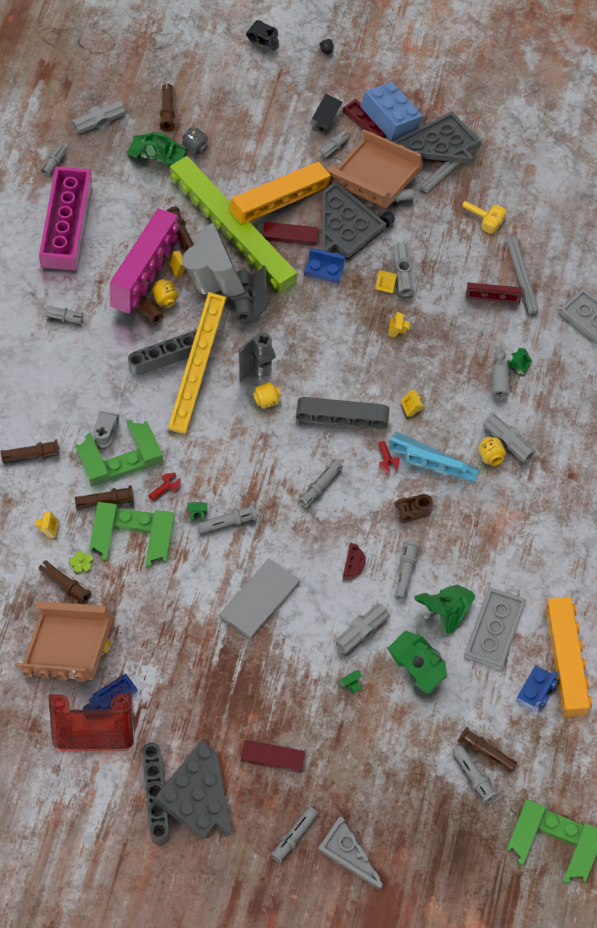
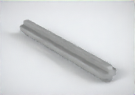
M475 135L481 141L482 144V137H480L479 135ZM446 161L420 185V189L424 193L429 192L461 162Z
M515 236L509 237L507 244L520 286L522 287L528 312L536 314L539 307L518 240Z

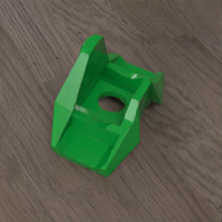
M157 132L133 136V141L127 151L128 155L135 158H150L163 163L164 166L173 165L184 158L186 153L183 147L165 134Z
M458 584L440 590L439 594L429 595L428 593H423L415 596V601L425 605L428 611H435L440 615L443 632L445 633L455 631L469 612L475 599L472 591Z
M405 630L387 648L397 666L406 667L416 679L414 685L425 693L431 694L433 689L442 680L447 678L446 662L442 659L439 651L434 649L423 636ZM417 656H421L424 659V664L420 668L414 665V659Z

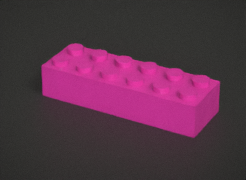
M55 166L39 252L41 268L77 271L92 188L91 169Z
M160 208L156 210L110 281V307L130 314L133 308L138 306L140 297L145 295L149 283L154 281L157 270H161L164 259L169 257L171 248L178 243V215Z

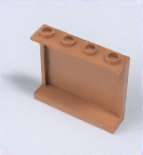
M363 129V140L337 168L330 166L327 169V172L331 175L329 183L332 184L337 181L347 191L383 208H387L423 167L422 157L416 151L407 149L402 145L391 142L389 139L382 138L373 132Z
M37 601L35 609L40 613L34 634L24 662L15 663V666L21 671L22 675L27 677L36 675L47 679L50 677H57L62 680L71 678L82 682L94 680L115 615L107 606Z

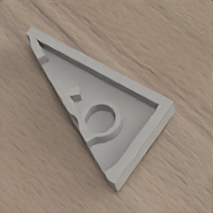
M340 816L319 846L318 851L381 890L383 884L380 881V877L373 870L366 854L356 842L353 833L346 826L343 817Z

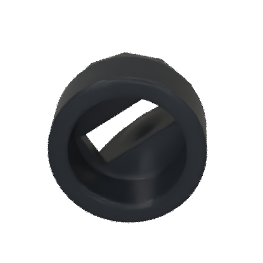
M332 39L323 40L319 44L323 53H332L334 49Z
M385 212L380 217L388 228L395 221V216L392 212Z

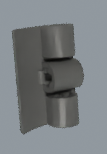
M265 265L253 275L245 270L237 271L245 290L240 295L231 296L235 304L236 320L239 322H249L267 309Z
M257 334L239 350L240 382L253 369L259 376L263 377L268 376L272 372V360L276 358V355L272 348V338L269 334Z

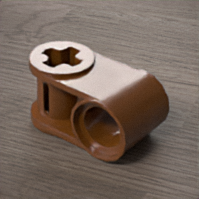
M420 494L397 500L394 505L400 515L399 521L401 523H408L413 520L429 517L433 506L431 496Z

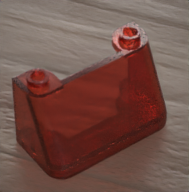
M49 694L51 738L56 750L125 751L133 746L135 709L132 694L116 695L112 699L111 709L70 710V703L66 696Z

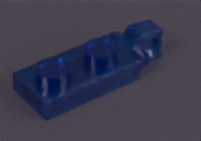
M124 674L92 694V697L89 699L90 703L83 706V712L87 718L96 713L99 715L105 713L138 692V689L128 675Z

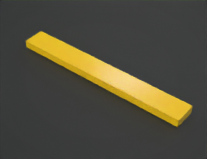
M208 292L167 430L186 435L226 301L225 296Z

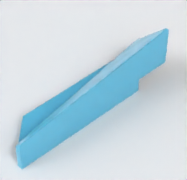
M395 432L390 439L389 450L406 454V462L476 482L479 473L478 468L399 432Z

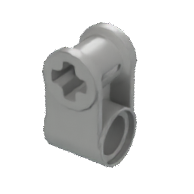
M99 411L93 430L95 444L98 448L105 449L111 445L115 431L118 428L119 414Z

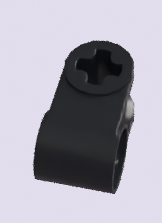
M256 20L246 32V36L250 41L267 49L273 50L279 46L277 28L265 24L261 20Z

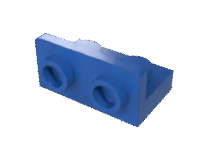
M310 248L304 275L339 284L345 267V256L339 253L326 252L322 249Z
M535 665L516 701L538 712L541 706L545 707L550 697L547 694L550 689L554 691L559 681L556 679L558 672L554 670L553 673H550Z

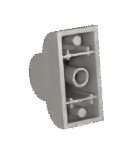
M211 223L199 233L198 243L184 253L182 263L198 292L208 294V292L215 293L221 290L227 296L240 295L245 292L214 223Z

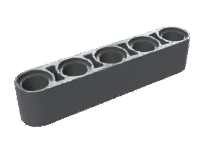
M197 330L130 353L128 356L129 371L133 375H141L189 358ZM215 338L211 349H213L215 345Z
M300 397L297 401L296 419L303 422L384 429L388 427L390 409L383 404Z
M149 742L142 748L149 829L152 842L155 845L162 846L169 840L167 811L153 801L155 797L150 795L153 791L160 792L164 787L162 757L159 745ZM149 752L157 753L155 757L147 756ZM152 771L159 773L155 777L149 776V773ZM160 810L163 814L161 816H154L153 812ZM158 830H162L165 832V834L160 837L154 835V833Z

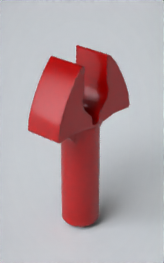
M380 441L378 445L384 458L383 462H379L380 469L390 475L388 463H390V465L394 466L397 473L399 457L392 458L386 442Z
M176 473L162 475L163 484L148 495L149 499L154 501L167 490H172L176 493L180 487L181 478L174 483H169L176 478Z

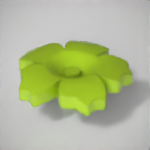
M78 551L74 555L75 558L70 557L69 563L71 567H74V572L82 573L83 570L85 572L91 570L92 555H84L83 551Z

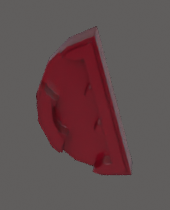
M351 542L342 580H351L358 577L366 565L365 554L358 545Z

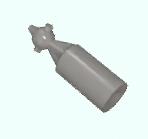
M501 346L495 352L497 361L492 368V396L495 399H506L509 397V368L504 361L506 353Z

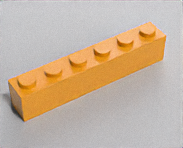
M319 161L309 164L302 169L294 170L290 174L280 176L271 182H266L257 188H252L245 193L235 195L231 198L229 211L242 225L326 189L331 175Z
M571 597L549 598L546 603V614L555 669L558 672L557 679L559 680L558 688L563 717L586 716L589 709L592 708V698L587 693L589 680L584 675L586 662L581 657L583 644L582 640L578 639L580 626L579 622L575 621V616L577 615L576 604H572Z

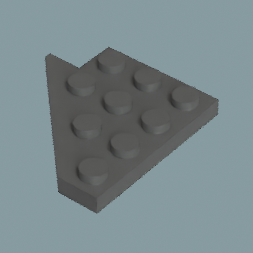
M453 111L393 141L407 149L418 152L424 159L471 164L474 163V157L469 152L481 146V141Z
M337 181L323 190V251L330 252L336 248L349 258L386 228V223Z
M200 741L153 801L203 840L213 826L225 836L231 833V826L217 753L203 741Z

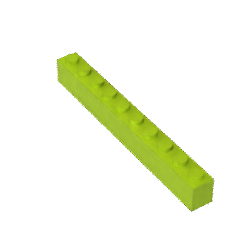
M188 156L170 166V179L172 182L177 183L183 194L188 195L192 203L202 210L203 215L214 223L216 229H220L223 232L226 240L231 241L235 245L238 253H242L246 257L247 262L253 265L257 271L265 265L266 280L272 289H276L280 294L297 283V272L250 222L241 225L229 211L230 201Z

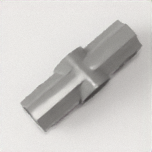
M121 101L114 102L105 107L94 106L89 110L88 114L73 119L72 124L77 134L95 127L103 129L108 126L110 121L126 115V111Z
M403 242L393 246L395 274H397L399 295L409 297L415 293L409 245Z
M491 414L483 423V427L489 433L501 440L505 451L510 450L523 463L528 462L535 454L536 450L522 439L521 433L514 426L509 427L496 414Z
M377 603L366 614L356 617L349 625V628L335 639L334 643L342 653L347 654L361 641L365 642L374 634L376 628L390 617V614L382 604Z

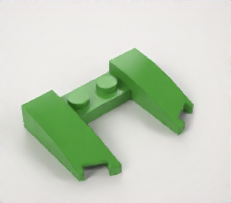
M133 420L126 421L137 450L103 461L91 433L85 436L86 440L82 444L75 445L91 487L163 463L162 452L147 421H144V424L133 423Z
M98 502L89 552L92 553L95 548L103 554L101 560L107 562L114 529L151 534L145 564L147 568L152 567L151 561L163 558V562L166 563L175 522V513L155 510V513L117 508V504Z
M526 799L507 851L509 852L513 848L521 857L518 863L523 866L536 832H542L576 846L563 883L569 884L572 877H582L583 883H586L597 854V827L587 823L585 825L579 824L547 811L545 806Z

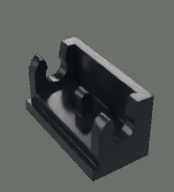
M325 93L308 128L325 134V129H329L342 105V101Z

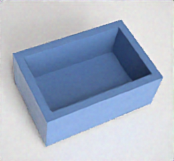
M392 81L365 91L360 106L391 141L418 129L423 118L418 109Z

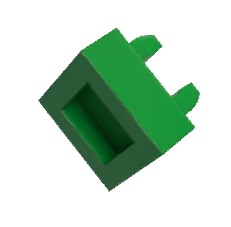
M519 348L516 353L511 354L513 357L512 361L508 360L507 363L510 368H515L518 374L524 375L532 359L525 348Z
M208 502L187 503V511H192L190 514L191 520H194L195 513L201 514V520L205 519L203 511L208 510Z
M359 670L337 681L341 688L348 686L351 693L362 689L357 679L362 677Z

